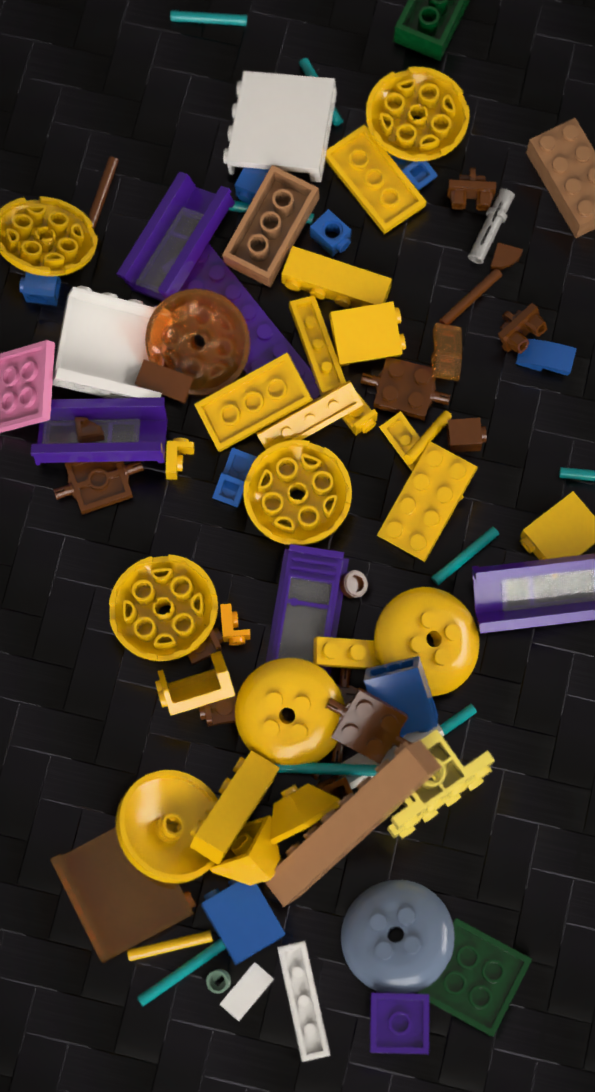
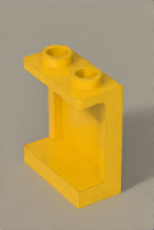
M394 301L333 311L329 314L335 353L340 367L348 366L351 363L393 356L400 357L403 354L402 350L406 349L404 334H399L398 324L401 323V314L399 307H394Z
M572 491L523 529L520 535L522 538L521 544L529 553L533 552L539 560L582 555L595 544V516Z
M221 651L210 654L214 669L168 683L163 670L158 671L160 680L155 681L162 708L168 706L172 716L235 696Z

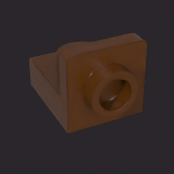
M218 627L212 629L209 636L197 649L187 654L192 666L211 657L210 654L222 652L220 644L224 640Z
M236 692L235 696L200 706L201 720L206 719L208 727L236 722Z

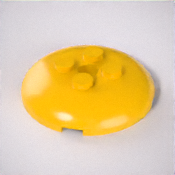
M408 67V70L398 73L392 72L386 75L374 86L367 101L366 120L371 135L388 153L408 161H430L446 155L461 142L469 123V106H467L461 88L447 75L430 68ZM413 116H419L422 119L413 120Z
M40 196L39 200L26 201L24 197L13 200L0 209V254L13 266L30 274L54 277L78 271L92 259L97 247V235H95L92 228L93 223L81 210L59 199Z
M289 440L269 447L254 460L244 482L243 495L246 511L260 532L276 542L302 546L319 542L339 528L350 508L352 487L344 464L332 451L326 447L323 448L310 443V441ZM294 490H301L305 496L302 500H296L290 494Z
M169 554L168 556L154 558L152 556L147 557L129 567L114 585L109 600L110 624L117 639L131 653L152 661L174 660L193 652L209 636L214 627L218 612L216 590L207 573L193 561ZM165 605L171 606L170 613L158 614L161 607Z
M418 587L404 591L395 596L384 607L376 623L374 644L375 651H378L382 665L420 656L432 697L447 694L461 686L468 679L476 665L479 654L477 626L465 605L448 592L432 587ZM427 634H431L434 640L433 647L427 643Z
M300 658L275 659L255 669L242 684L235 704L237 730L242 741L250 751H254L273 764L298 765L317 763L327 756L338 743V741L331 738V735L338 724L339 715L325 707L329 703L330 697L345 705L344 698L339 687L320 666ZM283 708H291L294 711V721L289 722L283 717Z

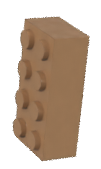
M574 118L530 139L526 153L572 233L577 238L595 229V150L578 121Z
M272 165L222 254L224 263L240 273L271 287L319 200V188Z

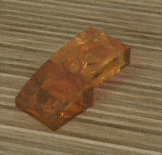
M436 323L433 328L435 350L431 356L433 377L458 381L462 362L461 327Z

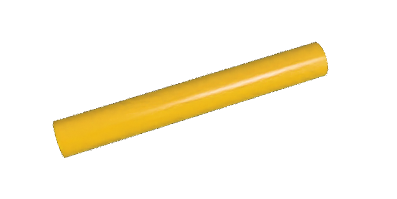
M443 411L404 455L403 459L406 463L412 464L427 447L429 441H432L447 424L448 420L452 418L449 411Z
M209 930L127 950L129 961L212 942L213 940Z

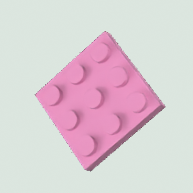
M45 340L0 354V433L50 420L54 342Z

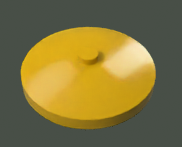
M156 771L140 778L122 797L116 815L117 837L128 860L143 874L165 883L188 882L203 875L214 866L215 862L190 847L194 838L190 833L198 820L205 821L208 816L205 814L208 805L213 798L218 801L216 795L202 781L180 771Z

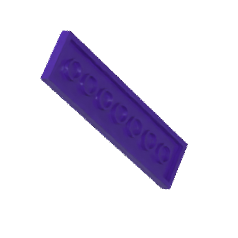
M208 243L179 290L181 295L245 375L288 353L312 399L315 400L321 397L311 369ZM177 257L162 267L165 275H167Z

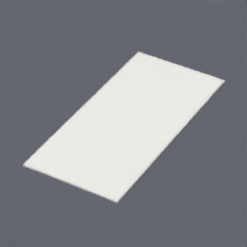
M254 962L220 1005L240 1021L274 979Z

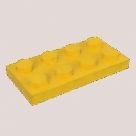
M365 124L327 149L326 162L384 234L426 206V200L389 154L375 141Z
M285 353L194 405L217 450L221 452L312 402L313 399L290 355Z
M429 441L377 536L425 562L478 467Z

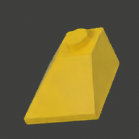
M310 784L297 788L296 785L287 788L281 792L283 798L273 804L271 843L274 845L310 827L331 810L340 806L338 803L341 800Z
M268 815L247 822L219 865L215 863L210 870L213 873L247 885L269 881L274 876L275 868L280 860L278 843L273 845L270 841L272 817Z

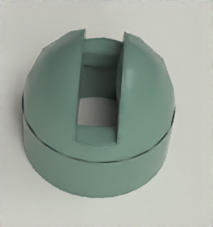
M223 969L212 971L206 980L207 987L213 993H223L229 988L231 983L229 973ZM223 976L225 980L217 986L214 982Z

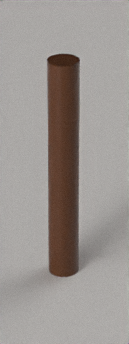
M109 157L88 215V218L93 223V230H95L119 162L115 157Z
M497 268L490 272L439 319L440 323L444 327L451 324L502 277V273Z

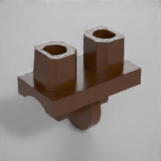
M470 167L469 175L460 174L459 180H449L447 198L451 200L452 209L466 208V199H476V209L488 211L492 200H494L496 182H486L485 176L476 175V168Z
M531 303L524 311L518 310L515 314L506 311L502 314L505 323L500 326L502 331L498 333V337L502 341V348L506 352L512 349L521 354L529 345L528 338L525 336L530 332L537 337L541 336L547 330L546 322L540 316L538 307Z

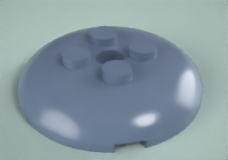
M407 880L384 881L366 889L350 905L342 924L341 945L349 968L361 982L381 993L412 994L425 989L440 977L450 961L454 950V926L444 903L428 888ZM396 928L403 930L404 937L400 942L393 943L390 941V934Z

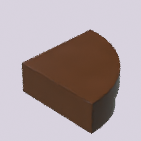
M498 242L490 269L494 270L497 268L498 270H503L518 262L523 249Z
M75 417L78 443L105 440L100 425L89 421L85 417Z

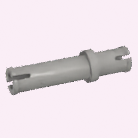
M501 188L493 206L486 213L488 217L468 255V258L477 264H483L501 223H504L507 219L506 213L515 197V194L510 190Z

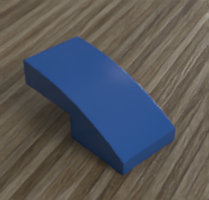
M388 153L418 191L438 176L427 161H408Z
M528 339V348L517 355L515 363L517 365L537 371L547 369L568 376L571 373L577 348L548 341Z
M232 448L212 498L238 507L243 497L244 482L257 456Z

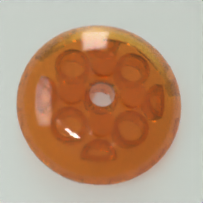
M193 288L174 293L157 306L147 324L145 346L150 362L162 366L163 358L164 367L194 377L189 394L208 395L230 385L240 376L249 358L251 339L246 320L233 302L217 292ZM200 334L204 338L206 343L204 347H199L195 344V335Z

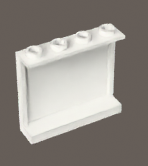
M244 71L242 81L237 83L238 103L233 104L232 117L234 123L228 129V141H230L229 148H225L223 156L224 164H227L229 173L234 174L235 167L269 170L273 165L283 171L309 173L311 182H321L337 95L335 79Z
M86 286L73 287L67 296L53 369V385L104 398L161 397L162 393L136 386L135 381L144 359L161 366L164 365L170 325L176 313L170 312L168 308L163 306L151 307L143 305L142 301L136 299H129L128 301L119 299L113 293L100 294L92 292V289Z

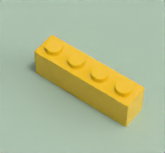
M294 246L290 250L282 272V284H285L287 288L293 291L303 290L309 292L311 296L315 295L317 299L327 298L333 300L337 305L346 308L349 306L357 308L386 303L392 282L391 278Z
M252 750L246 759L240 757L233 769L236 773L232 780L228 777L226 778L219 790L222 794L218 801L214 798L212 799L205 811V814L208 815L204 822L198 820L190 835L194 838L190 847L219 865L271 786L280 767Z

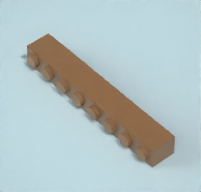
M421 740L410 745L406 741L393 751L395 757L391 761L386 759L374 769L377 774L373 778L368 776L356 786L359 791L355 795L350 793L338 803L341 808L337 811L333 809L321 819L323 824L319 828L317 826L311 828L303 835L305 841L302 844L297 842L286 851L288 857L285 860L280 858L275 868L274 876L265 883L283 907L305 893L442 768Z

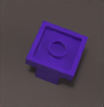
M371 993L370 1052L429 1054V994Z

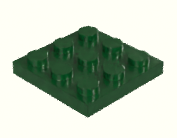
M455 918L453 922L455 943L452 957L440 977L430 986L418 991L417 994H429V1003L494 1037L532 959Z

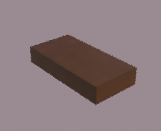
M144 359L135 385L160 392L163 396L186 403L194 377Z

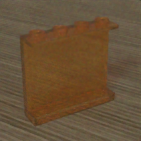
M116 828L63 856L59 854L50 859L100 961L103 963L194 915L192 907L196 906L189 890L183 893L179 883L157 881L139 871L124 854L117 837Z

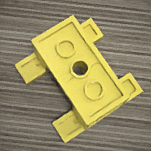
M437 729L421 739L422 743L442 768L430 778L431 781L425 782L403 802L406 807L392 817L391 822L393 824L387 830L393 839L398 835L402 839L416 830L414 825L421 819L425 823L439 814L437 809L442 805L451 806L461 798L460 793L465 789L469 788L472 791L484 782L482 778L492 771L489 766L492 765L494 759L488 751L463 767Z

